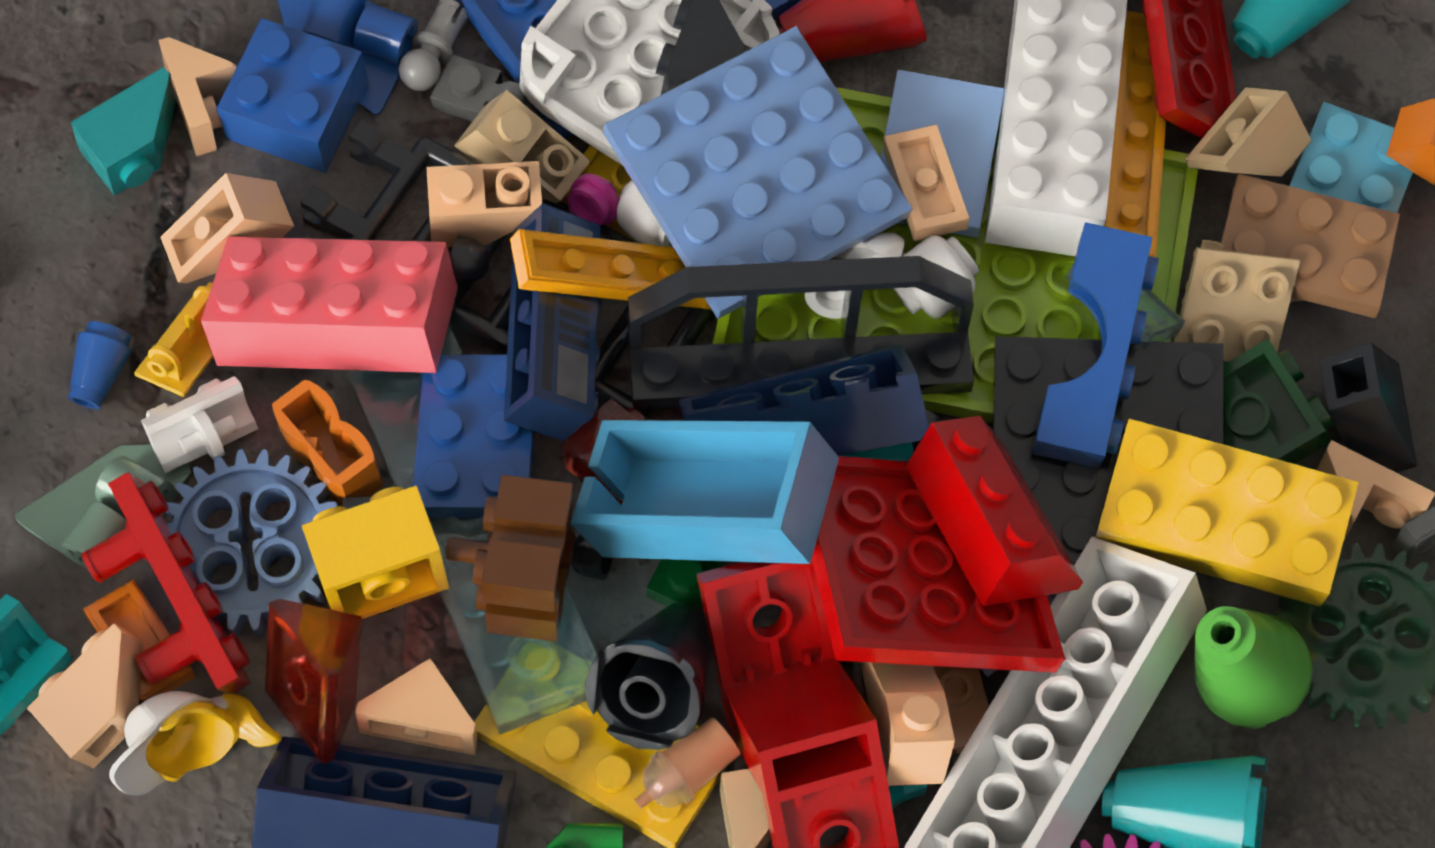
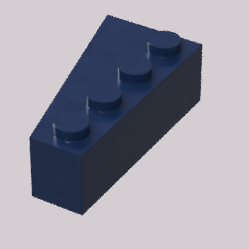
M901 344L679 400L684 421L811 422L836 455L921 441L929 428L918 375Z

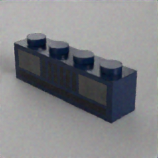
M543 203L514 229V234L519 229L600 238L599 224ZM513 253L504 421L565 441L580 427L589 423L597 410L598 394L595 392V367L599 360L600 347L596 343L597 319L602 305L601 298L519 289Z

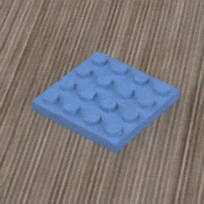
M797 26L604 124L603 134L685 267L829 260L908 218L912 211L909 202ZM743 296L705 298L717 319L742 306Z

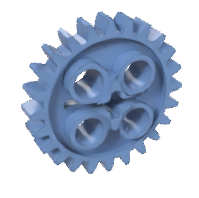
M243 449L238 450L235 465L227 467L224 460L218 455L214 457L216 472L208 475L204 470L196 466L193 468V472L198 482L197 485L193 488L179 482L175 485L183 500L181 504L166 502L169 511L166 513L173 519L172 523L166 524L172 534L179 531L191 547L196 562L189 565L199 585L207 582L216 594L223 608V613L216 617L220 624L224 619H227L228 630L231 634L234 633L238 637L244 622H249L257 637H261L264 632L265 620L273 619L277 627L284 631L286 630L285 613L292 610L300 618L306 619L308 616L302 602L307 597L320 603L325 601L322 592L317 586L320 578L301 525L312 522L314 516L321 511L338 506L336 502L323 503L329 496L327 485L321 482L311 486L314 475L308 466H305L293 475L294 463L288 455H285L276 467L273 466L271 456L266 449H262L256 464L249 462ZM247 494L251 495L250 523L259 538L254 540L252 544L254 564L259 582V587L256 591L249 590L250 561L241 547L247 545L248 542L246 521L242 513L241 501L242 497ZM282 501L290 504L287 515L277 521L263 519L266 508L272 503ZM219 509H229L232 511V517L223 527L217 529L206 527V521L214 511ZM282 556H289L295 559V565L287 575L281 577L268 575V568L275 559ZM223 564H234L237 566L234 577L228 583L222 585L210 583L211 575L218 566Z

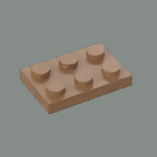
M1238 173L1220 243L1224 245L1223 250L1299 259L1300 264L1291 297L1376 318L1382 302L1400 214Z

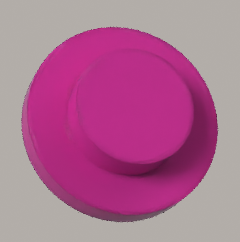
M583 174L572 184L567 203L572 215L601 226L610 224L617 218V206L620 199L615 187L608 180L594 174Z

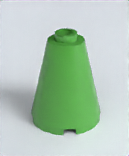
M1222 606L1204 615L1197 626L1195 634V681L1198 692L1206 706L1215 715L1229 724L1251 729L1266 727L1265 724L1274 722L1282 717L1287 718L1296 712L1309 693L1313 675L1310 654L1300 633L1292 625L1279 617L1237 607Z

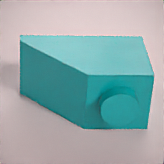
M165 67L160 68L71 122L79 151L114 196L128 187L134 188L142 185L151 177L153 172L161 168L177 103L171 77Z

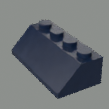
M283 736L257 786L252 848H504L517 772Z

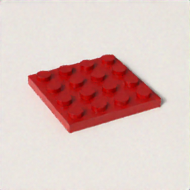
M838 456L839 460L812 560L836 661L1052 673L1058 671L1066 658L1047 595L982 607L905 466L908 461Z

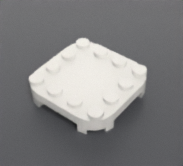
M557 0L536 28L530 26L522 42L520 90L543 115L623 166L603 134L604 124L661 95L664 76L656 74V69L665 43L676 45L681 30L673 28L681 0ZM720 0L745 46L744 52L779 35V30L771 15L773 8L765 0H753L752 2L750 0Z

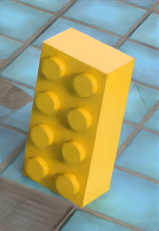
M1128 419L1096 538L1181 568L1321 607L1330 594L1359 482Z

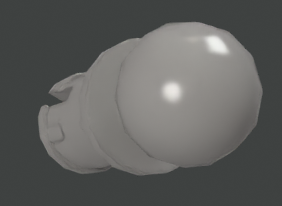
M440 0L424 31L416 33L413 37L412 46L414 50L408 51L400 60L398 68L400 78L408 88L414 91H425L431 89L438 82L441 74L440 65L448 63L451 55H453L451 47L462 27L468 21V13L465 8L460 10L456 18L453 17L460 6L458 2L454 0Z

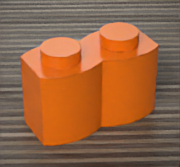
M303 380L272 403L275 418L289 451L300 463L315 470L319 483L324 482L327 485L328 497L333 502H336L338 506L343 507V498L371 497L383 488L382 478L369 442L357 428L341 421L335 403L320 386L311 381Z

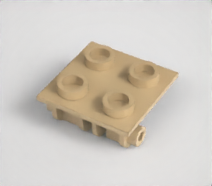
M1202 240L1201 248L1196 247L1193 253L1194 259L1189 280L1185 286V296L1182 298V309L1177 328L1174 332V342L1223 343V361L1234 359L1267 338L1277 352L1300 260L1223 250L1224 245L1219 242Z

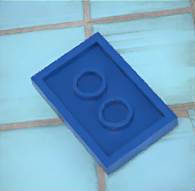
M441 355L437 373H422L413 486L417 485L428 518H483L487 496H498L501 474L532 478L535 431L504 421L507 355Z

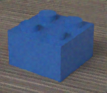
M261 18L216 108L226 139L326 173L369 84L362 52Z

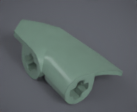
M151 444L120 445L56 488L15 513V518L21 526L43 542L87 569L81 553L126 528L125 521L127 519L108 486L109 482L129 472L143 480L144 483L150 480L153 481L165 501L173 503L179 495L175 485L178 482L187 484L193 475L189 463L164 473Z

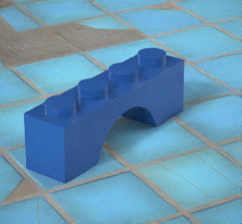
M1087 222L1084 223L1079 238L1068 293L1080 300L1096 319L1101 333V355L1093 367L1080 377L1068 382L1048 385L1042 404L1032 454L1100 469L1106 453L1116 455L1124 423L1122 420L1113 419L1118 398L1128 400L1135 373V366L1125 364L1129 344L1140 345L1147 318V312L1137 310L1141 290L1152 291L1159 258L1149 256L1153 237Z

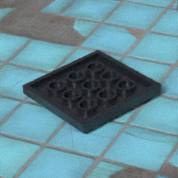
M995 337L992 431L1007 448L1073 565L1077 562L1091 537H1096L1128 419L1223 444V343L1141 341L1140 345L1129 344L1125 364L1135 366V373L1128 400L1118 398L1113 419L1124 421L1116 455L1106 453L1100 469L1035 455L1032 454V449L1048 385L1068 382L1086 373L1098 361L1101 355L1102 341L1095 339Z

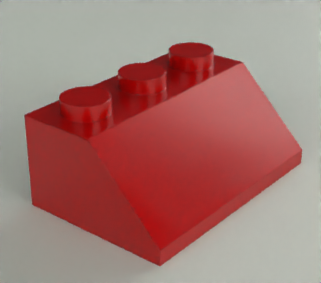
M981 416L932 422L905 467L982 607L1079 590L1083 584L1080 575L1007 448Z

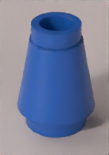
M89 321L85 332L78 333L70 382L71 389L67 397L71 402L90 409L99 410L101 408L103 400L107 397L132 353V350L128 347L131 340L129 333L118 327L97 321Z

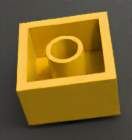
M417 485L407 489L398 486L383 489L370 498V502L350 509L342 506L332 507L315 515L312 522L301 525L337 628L449 589L440 548Z

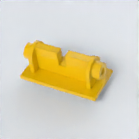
M212 282L206 286H199L194 291L189 302L156 345L152 346L146 358L134 372L135 376L182 397L187 394L214 358L201 323L213 285Z

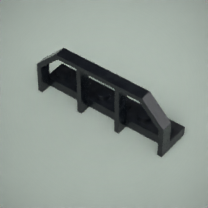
M921 256L686 267L628 297V341L633 409L680 407V399L897 344L902 345L917 372L922 395L972 392L974 378L968 335L974 307L971 280ZM916 287L955 305L952 314L953 332L856 337L863 290ZM845 291L841 316L842 338L754 342L758 295ZM743 296L740 322L741 343L641 348V325L689 300L706 297Z

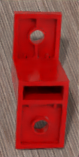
M813 556L810 564L738 562L698 573L697 579L727 728L763 794L773 848H899L877 720L840 662L835 659L812 561ZM769 604L781 607L780 617L774 624L768 627L753 625L755 613L761 607ZM836 825L848 827L846 837L839 844L834 846H823L820 844L821 836L830 827Z

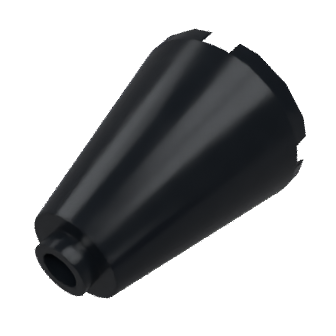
M687 603L670 604L607 646L595 658L590 666L585 682L587 705L593 715L596 711L609 725L606 731L616 740L637 749L661 750L671 747L674 741L684 736L687 737L695 729L703 712L711 652L704 612Z

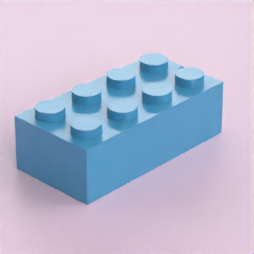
M602 420L588 467L623 502L621 505L596 477H585L570 524L602 557L810 564L839 457L811 422Z

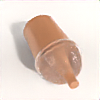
M711 717L694 729L687 737L684 736L672 744L671 747L666 748L662 752L657 751L650 756L651 761L646 765L643 772V785L646 791L635 798L634 801L641 809L653 800L658 805L668 808L677 807L683 803L688 804L695 799L694 795L737 759L741 753L726 730L716 719Z

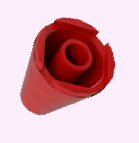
M801 0L778 16L781 25L778 28L779 35L797 26L820 63L914 48L927 41L924 25L915 0Z

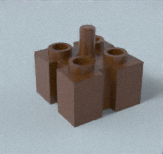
M501 474L498 496L488 495L485 503L483 531H488L487 541L457 537L448 538L445 553L446 559L474 564L473 585H478L476 610L485 611L487 633L553 642L558 641L565 600V586L569 577L576 537L575 528L570 524L574 508L572 483Z

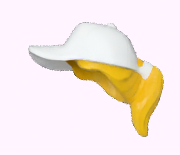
M169 691L147 699L135 707L128 715L124 733L129 748L112 765L109 775L112 783L125 794L133 796L144 795L165 781H178L189 771L215 764L233 747L238 738L247 740L253 746L265 747L279 743L282 740V736L264 721L261 714L248 699L239 694L226 693L208 699L190 692Z

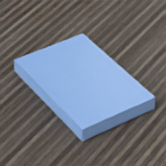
M897 70L885 136L937 124L970 218L966 230L953 232V234L978 238L1005 89ZM882 148L881 160L891 174ZM907 219L902 220L898 224L908 225Z

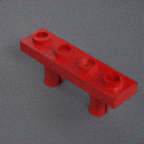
M129 472L109 482L108 486L127 519L125 521L126 528L81 553L88 571L97 582L102 583L144 558L151 564L181 621L179 623V631L135 655L139 668L151 685H156L199 660V662L204 664L217 690L230 694L251 684L252 682L244 667L251 664L250 658L238 637L234 633L226 636L216 616L223 613V608L207 582L199 585L189 567V565L196 562L194 553L184 536L179 531L172 534L162 515L168 512L169 508L158 487L153 481L150 480L144 483L143 480Z

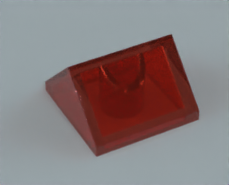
M277 599L269 602L265 692L322 764L334 760L356 705L362 616Z

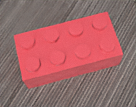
M227 237L201 323L217 366L437 373L458 286L446 242Z

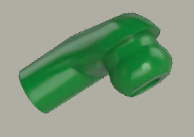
M570 823L562 828L546 848H623V823Z

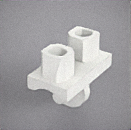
M235 376L223 382L216 378L199 386L195 395L174 405L163 403L147 411L146 418L141 420L158 463L164 473L172 471L207 453L213 460L218 455L222 457L225 455L224 445L258 429L246 402L241 383Z

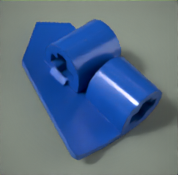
M277 0L284 26L362 52L369 84L359 103L374 115L381 114L399 81L400 74L398 68L400 60L413 48L412 39L418 31L417 19L366 0Z

